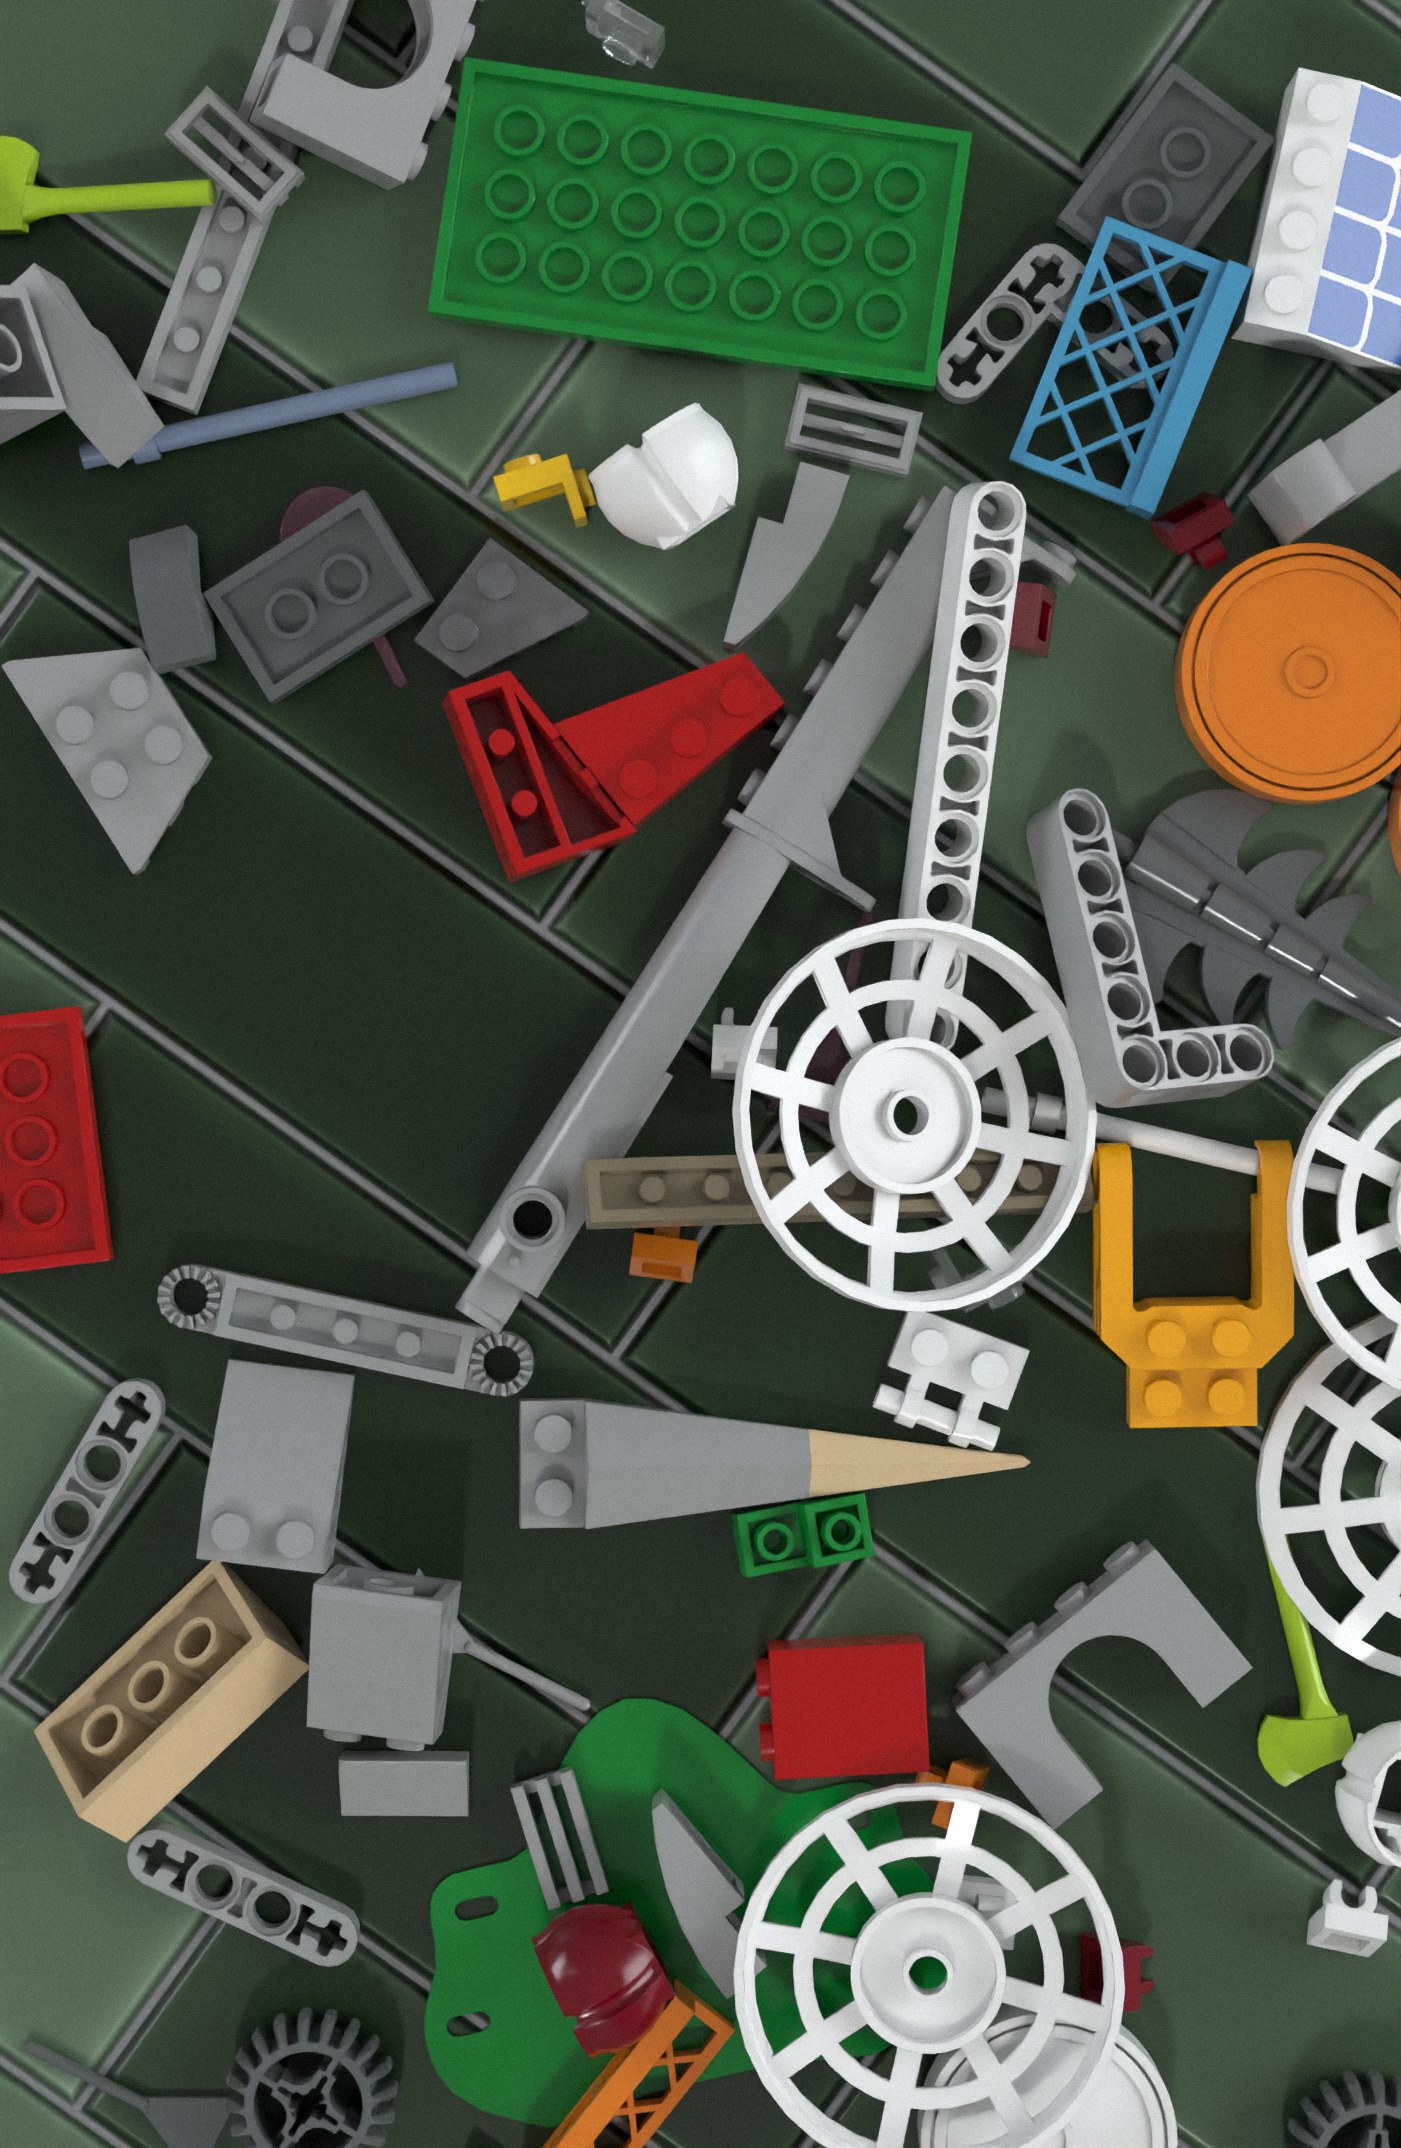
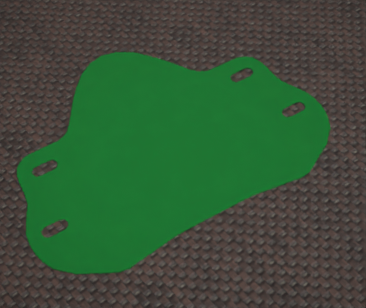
M625 1698L600 1710L577 1734L559 1769L571 1765L573 1767L610 1885L609 1892L600 1895L596 1893L585 1896L584 1900L574 1903L570 1900L561 1903V1907L548 1910L528 1845L524 1851L511 1860L451 1874L437 1886L430 1903L436 1969L423 2020L427 2050L437 2074L453 2094L484 2112L539 2127H558L616 2053L598 2055L593 2059L585 2053L573 2033V2029L577 2024V2018L575 2016L564 2017L535 1954L534 1947L537 1945L533 1944L531 1938L539 1934L555 1916L572 1907L588 1903L612 1904L621 1907L630 1901L660 1954L671 1983L674 1979H677L735 2025L734 2033L694 2083L755 2069L745 2048L738 2022L735 1994L726 1999L703 1968L680 1926L670 1901L656 1850L652 1818V1796L662 1788L744 1884L745 1901L733 1910L740 1920L743 1921L751 1894L767 1866L797 1831L825 1810L860 1793L880 1789V1787L872 1783L853 1781L799 1794L781 1791L759 1774L724 1739L681 1708L653 1698ZM563 1785L553 1786L551 1788L580 1881L591 1878ZM893 1804L866 1810L872 1817L870 1826L855 1831L867 1850L883 1843L904 1838ZM542 1810L538 1827L557 1887L559 1888L566 1886L567 1883L544 1810ZM825 1834L810 1844L786 1871L768 1903L763 1921L801 1927L805 1913L817 1892L838 1869L845 1865ZM913 1857L892 1861L879 1867L898 1897L918 1892H933L935 1883ZM857 1881L852 1883L832 1905L822 1923L820 1931L857 1939L865 1923L876 1912ZM492 1896L498 1902V1909L489 1916L461 1920L455 1914L457 1904L462 1901ZM765 1949L767 1967L755 1976L756 2002L766 2038L774 2054H776L807 2032L801 2020L794 1992L793 1962L795 1954ZM925 1956L917 1959L912 1964L909 1974L916 1985L931 1989L939 1986L945 1980L947 1969L939 1959ZM813 1958L814 1990L823 2018L826 2019L854 2000L851 1986V1965ZM484 2012L490 2018L488 2028L480 2032L453 2036L447 2029L449 2020L457 2016ZM693 2015L673 2040L674 2051L701 2048L714 2030ZM868 2024L839 2042L842 2048L852 2057L870 2056L885 2050L891 2045ZM820 2055L819 2057H817V2058L814 2059L813 2061L825 2060V2059H824V2057H823L822 2055ZM689 2062L675 2064L677 2077ZM668 2065L653 2066L634 2089V2099L668 2089L670 2087Z

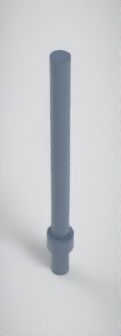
M452 361L167 424L128 460L134 459L136 465L160 460L162 459V452L459 387L454 364ZM92 442L78 445L84 469L110 464Z

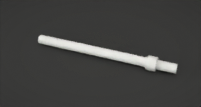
M985 1087L981 1101V1111L1007 1117L1004 1091ZM1036 1092L1034 1098L1028 1096L1029 1129L1054 1135L1056 1129L1066 1131V1105L1062 1104L1061 1097ZM1097 1113L1095 1137L1097 1139L1114 1143H1128L1131 1147L1254 1176L1258 1174V1150ZM1310 1163L1305 1187L1338 1195L1340 1177L1343 1170Z

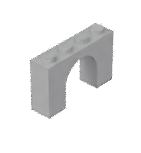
M407 0L416 25L415 52L411 64L403 77L394 86L387 88L370 89L352 85L288 52L272 62L249 123L386 190L404 184L406 178L411 181L414 180L425 161L428 151V145L421 142L430 119L434 121L439 119L451 94L452 86L446 83L445 79L453 59L458 62L461 61L473 39L475 26L468 21L477 0Z
M1147 1539L1138 1546L1131 1541L1117 1549L1104 1562L1103 1566L1107 1571L1088 1587L1084 1582H1079L1072 1586L1055 1602L1054 1607L1057 1609V1612L1039 1627L1034 1622L1023 1626L1005 1643V1648L1008 1650L1005 1655L990 1667L985 1662L976 1665L964 1674L955 1685L959 1692L951 1700L956 1712L1053 1830L1103 1791L1095 1774L1055 1727L1050 1716L1048 1703L1050 1683L1056 1668L1072 1649L1087 1640L1100 1636L1118 1635L1136 1639L1158 1653L1202 1708L1207 1706L1253 1668Z

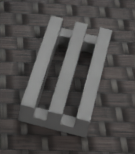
M208 86L205 87L164 133L170 143L263 226L272 217L270 213L277 205L281 207L289 198L288 193L294 186L298 188L306 179L302 170ZM208 108L283 174L276 183L201 117ZM191 127L266 193L262 199L258 201L192 142L185 135Z
M799 383L784 450L907 479L923 413ZM807 403L906 426L904 436L808 414L805 413ZM801 428L900 451L899 459L801 436Z
M572 1765L511 1784L510 1790L548 1910L561 1907V1903L570 1900L573 1903L584 1900L585 1896L596 1893L600 1895L609 1892L610 1885ZM559 1784L563 1785L591 1878L580 1881L551 1788ZM537 1791L567 1883L566 1886L559 1888L557 1887L528 1795Z

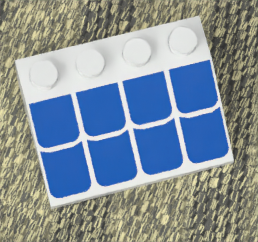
M1299 67L1284 92L1247 261V267L1252 268L1253 271L1237 308L1231 338L1401 375V97L1363 81Z

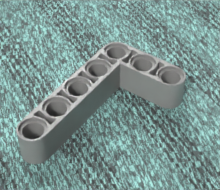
M1401 390L1326 441L1322 442L1321 439H1318L1270 472L1247 495L1281 546L1291 544L1401 469Z
M1075 788L1068 790L1035 813L1029 819L1026 827L1027 842L1083 1080L1090 1096L1104 1107L1122 1108L1221 1097L1264 1077L1272 1068L1274 1052L1269 1038L1261 1029L1254 1025L1242 1023L1160 1032L1108 813L1102 801L1087 789Z

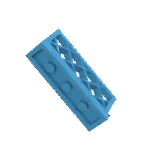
M1106 216L1008 461L1123 506L1126 511L1149 519L1157 508L1253 269L1232 260H1228L1227 263ZM1112 236L1136 245L1147 270L1113 284L1103 260ZM1151 252L1169 258V260L1156 265ZM1180 264L1207 273L1199 296L1177 307H1173L1160 273ZM1097 272H1099L1105 288L1089 295ZM1151 278L1165 312L1131 326L1117 292ZM1109 296L1122 331L1089 345L1079 322L1083 307ZM1193 309L1185 331H1183L1177 316ZM1168 320L1177 340L1178 348L1174 358L1149 368L1135 334ZM1074 332L1081 349L1065 355ZM1127 339L1140 373L1107 387L1093 353ZM1084 357L1098 391L1068 405H1064L1054 381L1060 367ZM1168 370L1159 392L1153 376ZM1144 380L1154 404L1149 419L1124 429L1110 395ZM1050 392L1056 410L1040 416ZM1102 399L1116 433L1082 448L1068 413ZM1060 417L1074 452L1054 461H1048L1026 452L1035 428ZM1144 430L1134 453L1128 437ZM1120 441L1130 465L1121 489L1096 480L1086 455ZM1078 459L1084 475L1063 467V465Z

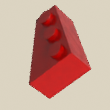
M742 652L557 722L553 726L561 734L560 738L584 768L587 767L599 782L598 785L613 804L637 829L780 713L785 702L747 655Z
M510 670L448 691L443 707L509 883L628 841L638 832L628 818L621 815L598 786L599 782L588 768H584L560 738L561 734Z

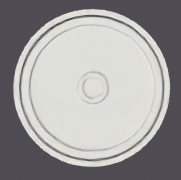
M1009 2004L1000 2006L992 2023L983 2032L984 2037L1000 2063L1009 2057L1023 2041L1035 2020L1036 2012ZM1059 2019L1056 2020L1053 2032L1039 2056L1021 2076L1012 2082L1031 2118L1048 2107L1072 2080L1089 2050L1095 2031ZM1122 2024L1109 2065L1089 2100L1061 2131L1038 2148H1177V2125L1169 2093L1147 2050ZM961 2048L938 2054L927 2074L923 2087L950 2086L970 2081L976 2078L977 2075ZM990 2097L976 2103L952 2109H918L917 2128L920 2148H965L992 2141L1009 2132Z

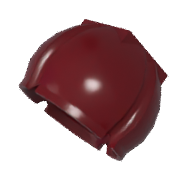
M631 1901L621 1907L603 1903H588L572 1907L555 1916L539 1934L531 1938L533 1944L537 1945L534 1947L535 1954L564 2017L575 2016L577 2018V2024L573 2029V2033L585 2053L591 2059L602 2054L621 2052L638 2043L654 2027L664 2010L666 2001L676 1996L666 1966Z

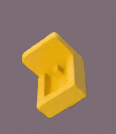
M540 454L519 457L503 465L504 474L493 477L504 512L565 493L575 527L579 528L588 525L584 508L596 505L585 468L572 471L567 454L545 461L541 460Z

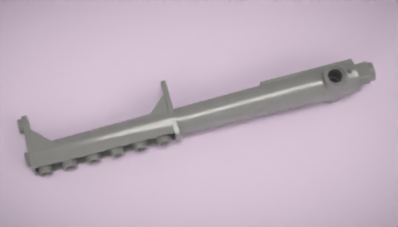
M945 485L934 501L922 495L903 526V529L913 534L901 555L890 549L870 580L871 584L879 588L867 610L856 604L836 635V637L846 642V645L834 664L824 658L820 661L803 689L805 693L813 697L801 718L796 717L790 712L770 743L771 747L780 751L767 773L756 767L736 798L746 808L742 814L733 809L728 811L722 824L731 830V833L467 1249L466 1254L481 1265L455 1308L497 1334L500 1333L525 1292L536 1298L542 1292L586 1220L582 1165L586 1159L624 1158L673 1078L671 1074L666 1072L788 866L866 912H870L875 905L876 899L841 876L828 819L934 641L950 512L954 497L957 495L956 492ZM982 498L978 506V517L981 524L989 529L997 522V518L993 516L996 509L991 503ZM1024 536L1019 569L1027 567L1054 584L1069 587L1076 576L1072 569L1077 562L1076 558L1055 543L1044 541L1040 547ZM983 560L976 561L971 567L969 581L990 576V570ZM530 1200L544 1203L551 1212V1220L548 1227L541 1233L534 1235L520 1231L513 1220L517 1207Z

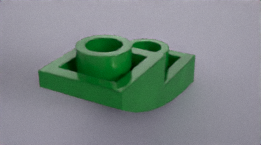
M863 1492L798 1500L731 1513L740 1572L746 1578L803 1566L819 1568L875 1556L866 1498Z

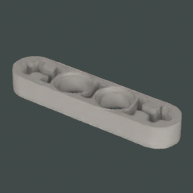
M143 1378L129 1379L114 1387L103 1402L12 1561L9 1570V1582L14 1593L22 1600L33 1604L46 1603L56 1598L72 1579L164 1418L166 1400L161 1389L152 1381ZM138 1392H141L147 1397L143 1407L151 1415L149 1419L140 1417L135 1420L124 1436L137 1440V1444L133 1449L121 1436L103 1432L102 1427L105 1422L113 1430L119 1427L127 1412V1408L119 1403L121 1397L130 1399ZM106 1445L118 1453L121 1468L115 1478L100 1480L89 1472L87 1456L93 1447ZM73 1500L81 1503L86 1508L89 1514V1524L83 1533L69 1535L59 1529L55 1521V1512L60 1503ZM41 1533H43L54 1545L65 1549H72L74 1553L70 1558L65 1551L59 1552L48 1571L52 1577L56 1578L55 1583L46 1581L37 1588L29 1583L33 1573L25 1566L27 1562L29 1564H36L41 1560L52 1544L39 1540Z
M165 1822L151 1823L140 1830L129 1846L127 1854L128 1868L141 1883L317 1965L326 1967L340 1965L347 1961L356 1949L361 1932L360 1923L354 1911L348 1906L182 1828ZM159 1839L169 1844L166 1854L180 1863H184L189 1851L198 1855V1857L187 1872L185 1883L175 1879L182 1869L181 1866L165 1860L159 1868L150 1866L148 1864L150 1853L142 1849V1846L152 1847ZM212 1864L225 1867L233 1879L232 1890L220 1897L206 1894L201 1889L198 1881V1875L202 1868ZM269 1891L283 1894L290 1903V1916L283 1922L275 1924L268 1923L260 1918L256 1911L255 1903L261 1894ZM303 1904L313 1908L307 1919L308 1922L325 1928L330 1920L342 1924L340 1936L346 1939L347 1942L336 1940L331 1948L324 1947L320 1944L322 1933L306 1924L300 1937L291 1933L299 1921Z

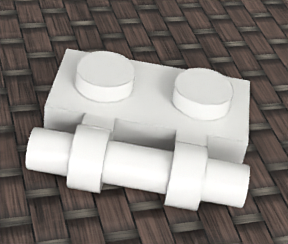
M906 1311L887 1365L910 1375L904 1391L881 1383L872 1407L895 1415L894 1422L909 1428H913L915 1423L944 1433L948 1435L947 1442L967 1448L969 1443L992 1451L996 1445L1000 1427L978 1419L982 1404L987 1402L1008 1410L1030 1350L931 1312ZM930 1382L963 1394L957 1411L924 1399Z

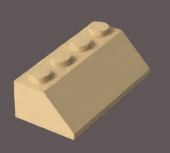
M211 1561L34 1730V1733L78 1817L127 1843L309 1670V1662L284 1623L225 1562Z

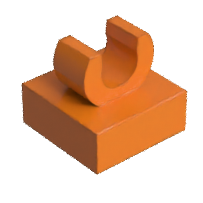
M681 1226L655 1227L654 1235L634 1233L629 1275L692 1283L698 1241L679 1239Z
M968 1756L952 1762L950 1770L929 1764L930 1772H918L914 1783L936 1782L971 1787L983 1791L991 1766ZM932 1800L938 1802L932 1824L948 1830L954 1803Z

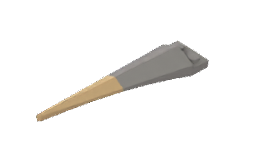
M519 1398V1526L521 1529L581 1527L591 1529L1022 1468L1031 1463L1022 1455L813 1430L589 1398Z

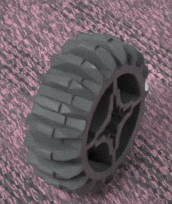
M308 2006L300 2010L297 2026H294L291 2019L282 2012L275 2017L273 2022L274 2033L263 2026L257 2027L251 2037L254 2047L242 2045L239 2048L235 2059L240 2067L231 2069L226 2080V2084L235 2092L227 2096L224 2103L225 2110L239 2115L233 2120L230 2127L232 2136L242 2137L251 2135L244 2148H369V2145L382 2147L388 2135L383 2125L393 2123L397 2108L388 2101L396 2097L398 2082L390 2078H384L391 2071L393 2065L390 2056L382 2055L371 2058L380 2043L377 2034L367 2036L362 2041L356 2039L361 2025L358 2018H352L347 2023L345 2030L334 2026L337 2020V2011L334 2008L326 2011L322 2024L314 2023L313 2012ZM300 2052L323 2054L317 2062L310 2065H301L290 2059L285 2063L280 2061V2059L288 2055ZM342 2064L352 2073L358 2083L362 2096V2110L350 2103L351 2096L346 2094L337 2083L336 2077ZM326 2076L321 2089L322 2096L314 2099L312 2104L308 2103L303 2113L299 2116L298 2112L303 2101L302 2095L309 2093L311 2088L315 2089L321 2078ZM262 2083L273 2089L271 2096L278 2099L286 2110V2119L282 2127L276 2123L265 2106L262 2095ZM312 2128H324L334 2134L339 2129L343 2131L335 2136L323 2139L301 2137Z
M1370 2067L1365 2076L1364 2084H1359L1352 2071L1344 2070L1342 2077L1344 2087L1336 2091L1330 2082L1321 2080L1319 2087L1325 2098L1317 2103L1312 2098L1302 2097L1300 2105L1308 2115L1307 2120L1288 2118L1287 2126L1291 2134L1297 2139L1283 2143L1282 2148H1375V2146L1376 2148H1401V2140L1388 2138L1389 2132L1383 2124V2115H1389L1401 2120V2075L1395 2073L1384 2084L1380 2072ZM1355 2119L1353 2126L1347 2132L1334 2135L1343 2125Z

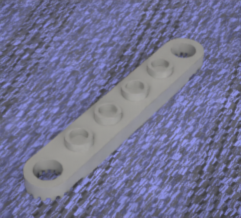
M185 1264L173 1269L163 1278L158 1288L157 1303H159L161 1314L170 1323L180 1328L209 1333L214 1336L459 1389L477 1391L493 1396H508L519 1392L529 1382L534 1371L535 1360L530 1345L524 1338L510 1331L501 1330L497 1334L482 1325L200 1264ZM193 1278L205 1285L209 1300L202 1312L187 1314L181 1311L175 1304L174 1290L182 1279ZM496 1346L510 1347L516 1351L520 1358V1371L516 1377L509 1381L494 1380L485 1370V1355Z

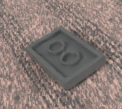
M1172 62L1058 216L1055 224L1091 251L1094 248L1106 216L1194 250L1270 148L1275 138ZM1112 236L1103 258L1106 262L1128 278L1147 270L1136 245ZM1151 252L1156 265L1169 260V258ZM1183 264L1160 273L1165 288ZM1151 278L1137 284L1156 299L1159 298Z
M365 490L359 491L203 593L270 703L281 701L435 602L370 494Z

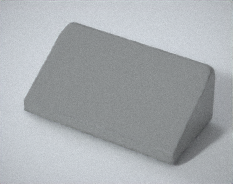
M342 1751L339 1757L342 1816H469V1751Z

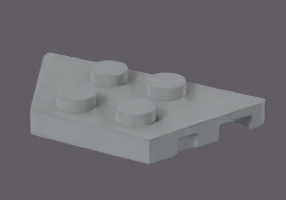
M133 648L11 660L1 665L132 874L138 875L143 872L150 863L149 857L168 826H172L182 810L184 799L190 789L198 783L212 760V756L161 675H158L152 669L149 656L145 650Z

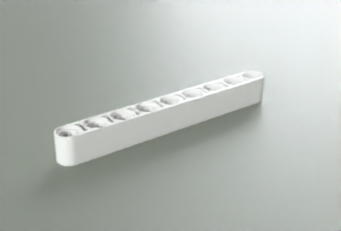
M1004 481L971 483L958 492L954 497L951 507L898 919L927 918L958 923L972 928L1026 522V502L1021 492L1014 485ZM986 494H990L995 498L999 506L997 522L989 529L981 524L978 517L979 503ZM981 559L987 564L991 579L986 590L978 595L969 583V573L975 562ZM974 625L980 631L982 645L978 654L969 660L961 650L960 640L967 627ZM966 690L973 699L974 708L968 720L959 724L955 721L952 714V704L954 698L960 692ZM958 754L965 764V774L957 786L949 788L944 781L943 770L948 760ZM951 819L956 826L957 836L950 849L940 852L935 844V834L941 823ZM944 884L948 891L947 905L942 912L931 916L926 904L928 894L933 887ZM915 940L895 941L890 980L909 979L918 981L920 976L918 963L923 953L929 949L930 943ZM956 950L944 988L955 991L963 996L968 955ZM887 1001L885 1031L889 1039L903 1038L912 1001ZM937 1008L929 1041L950 1050L957 1037L959 1019L949 1012Z

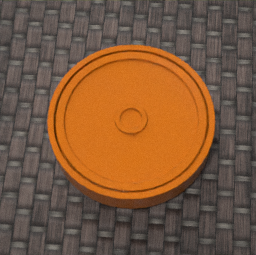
M1298 543L1264 551L1239 564L1221 578L1202 597L1191 613L1179 640L1174 667V691L1181 722L1190 741L1205 762L1223 779L1248 794L1264 800L1292 805L1318 804L1349 796L1370 787L1401 764V580L1382 564L1364 554L1348 548L1321 543Z

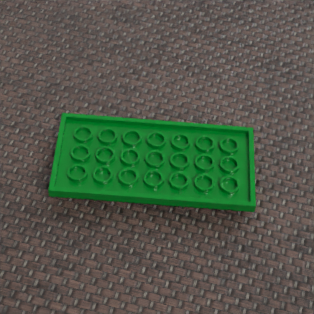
M465 57L428 305L429 317L934 391L972 132Z

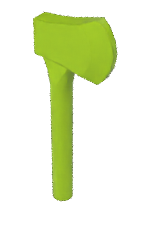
M0 136V235L29 234L30 223L43 217L57 214L212 206L216 202V188L212 179L65 188L34 186L40 153L32 145L18 138Z
M1285 1534L1289 1552L1293 1559L1288 1535ZM1263 1538L1297 1682L1300 1712L1299 1716L1266 1715L1260 1725L1257 1746L1258 1756L1264 1769L1277 1783L1286 1787L1320 1767L1344 1759L1354 1741L1348 1715L1344 1711H1335L1323 1686L1308 1621L1286 1593L1269 1559Z

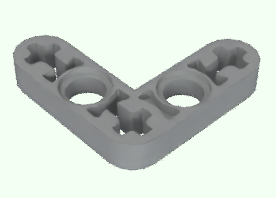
M1043 243L1034 246L1026 252L942 351L939 357L935 385L943 398L956 404L975 402L985 394L1046 320L1061 330L1086 266L1057 244ZM1052 262L1059 267L1055 279L1060 286L1056 288L1050 283L1043 286L1032 301V305L1042 309L1039 314H1035L1025 298L1021 297L1030 287L1036 275V271L1031 265L1035 263L1039 267L1044 268ZM1098 276L1095 277L1089 295L1105 288ZM1015 286L1021 296L1008 290ZM1118 294L1131 326L1147 320L1145 316ZM1109 296L1099 301L1106 304L1111 312V326L1106 331L1098 334L1083 330L1089 345L1118 333L1121 328ZM1005 307L1016 311L1021 317L1023 324L1021 334L1009 341H1001L993 337L988 331L986 324L987 317L993 310ZM1156 326L1135 334L1141 349L1149 344L1156 350L1152 358L1155 366L1173 358L1174 352L1171 341ZM1073 332L1071 340L1079 346V343ZM971 334H974L985 350L1000 356L1001 359L994 363L987 353L978 363L973 374L979 383L974 386L970 382L965 381L957 387L949 381L953 369L948 363L954 360L962 365L969 359L978 345L967 340ZM1119 342L1113 353L1106 348L1093 353L1095 360L1119 381L1140 373V371L1136 372L1130 367L1129 364L1133 359V354L1121 342ZM1168 370L1153 376L1155 384H1158L1165 377ZM1144 380L1130 386L1132 389H1147Z

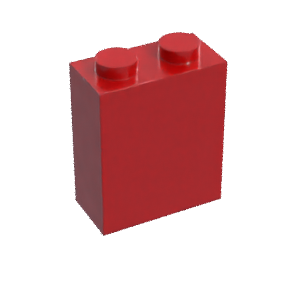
M918 1633L767 1641V1658L755 1659L757 1697H769L770 1722L759 1723L760 1761L773 1762L775 1780L930 1772L923 1642Z

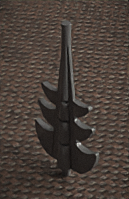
M1236 789L1204 790L1179 799L1160 812L1149 824L1137 843L1111 827L1118 859L1123 863L1121 871L1154 1004L1160 1003L1163 998V983L1169 965L1185 945L1192 943L1202 948L1198 962V989L1206 1010L1217 1026L1232 1025L1233 1010L1239 993L1247 981L1254 975L1259 974L1269 979L1264 993L1263 1014L1267 1031L1278 1050L1290 1047L1293 1031L1299 1016L1312 999L1394 1038L1401 1037V994L1343 949L1344 940L1352 924L1361 912L1371 905V895L1367 893L1348 894L1331 899L1303 918L1295 912L1297 895L1308 875L1326 861L1327 856L1325 852L1307 849L1284 851L1256 864L1247 873L1237 867L1240 844L1248 829L1260 817L1272 810L1273 806L1270 801Z

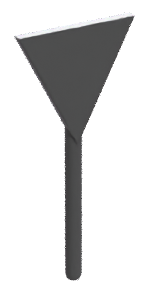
M28 2040L24 2044V2050L27 2053L141 2109L169 2148H213L230 2115L225 2110L224 2105L227 2096H143L33 2040Z

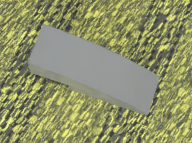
M33 263L11 285L26 287L67 408L65 412L108 462L119 468L165 426L107 335L92 327L64 281Z
M800 462L783 524L758 517L723 641L724 650L736 652L764 628L793 595L814 564L833 527L850 475Z
M661 1788L652 1796V1818L656 1850L665 1887L680 1926L701 1965L726 1999H729L735 1994L733 1972L738 1934L742 1921L733 1910L745 1901L744 1884ZM756 1948L755 1976L767 1967L765 1949Z

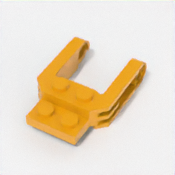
M1289 1140L1254 1141V1146L1258 1149L1257 1193H1251V1299L1240 1300L1235 1296L1144 1298L1138 1302H1133V1178L1130 1146L1128 1143H1095L1092 1161V1185L1095 1206L1092 1208L1093 1329L1100 1339L1126 1363V1423L1129 1428L1257 1426V1368H1262L1294 1336V1269L1287 1241L1286 1208L1294 1163Z

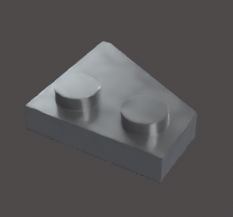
M489 538L414 641L468 681L494 668L495 664L537 646L539 642L570 626L575 627L583 623L589 616V611L492 538Z

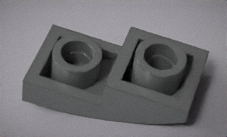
M182 525L129 540L130 564L136 606L152 669L159 675L216 660L213 609L201 592L198 536L187 525Z

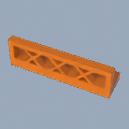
M674 1979L672 1986L676 1996L666 2001L664 2010L654 2027L638 2043L621 2052H617L542 2148H595L594 2140L613 2116L629 2115L631 2137L623 2147L619 2148H643L734 2033L735 2025L681 1982ZM693 2015L714 2030L701 2048L674 2051L673 2040ZM689 2062L677 2077L675 2064ZM668 2065L670 2087L661 2098L635 2101L634 2089L653 2066ZM650 2112L638 2127L636 2114Z

